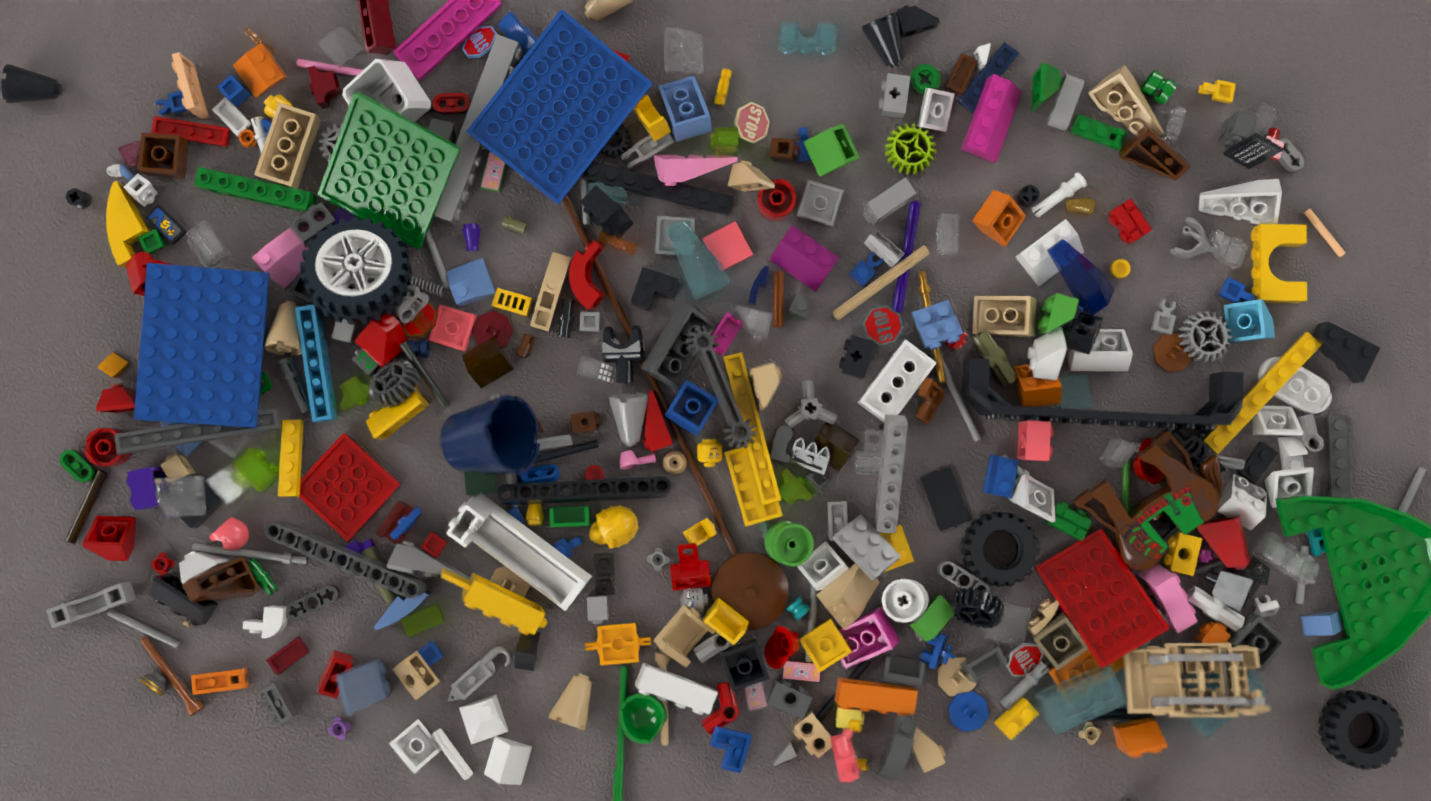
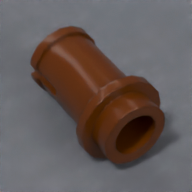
M524 333L520 347L516 349V355L527 359L531 355L530 350L536 338Z

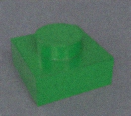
M156 229L138 237L144 252L153 254L166 248L159 231Z

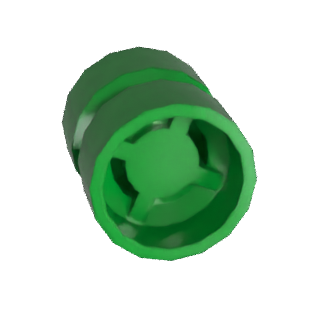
M1155 69L1142 85L1141 91L1147 96L1153 95V100L1163 105L1172 95L1178 84L1169 78L1165 80L1164 75Z

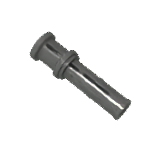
M289 356L277 361L276 365L280 366L284 375L283 380L288 382L301 414H305L311 411L310 402L299 380L300 372L296 370L292 362L293 357Z

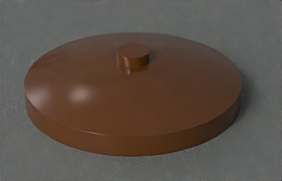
M744 552L728 558L720 565L712 581L711 594L713 603L720 598L749 621L747 630H755L770 625L782 614L788 601L789 588L782 568L773 559L761 553Z

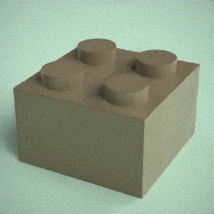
M1063 611L1052 618L1036 635L1032 634L1035 642L1057 670L1088 650L1083 639Z

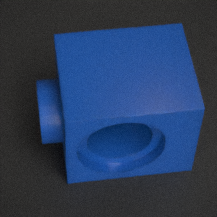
M232 75L217 86L221 93L236 107L251 96L240 81Z

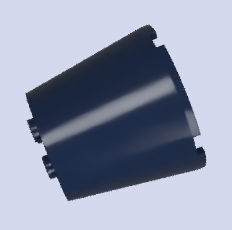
M503 395L448 417L441 430V449L449 465L458 471L520 474L529 470L536 461L540 448V443H537V432L540 431L536 416L525 400L518 396Z

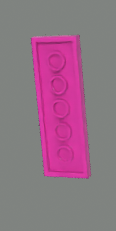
M449 0L393 53L401 62H405L412 74L421 81L503 5L500 0Z

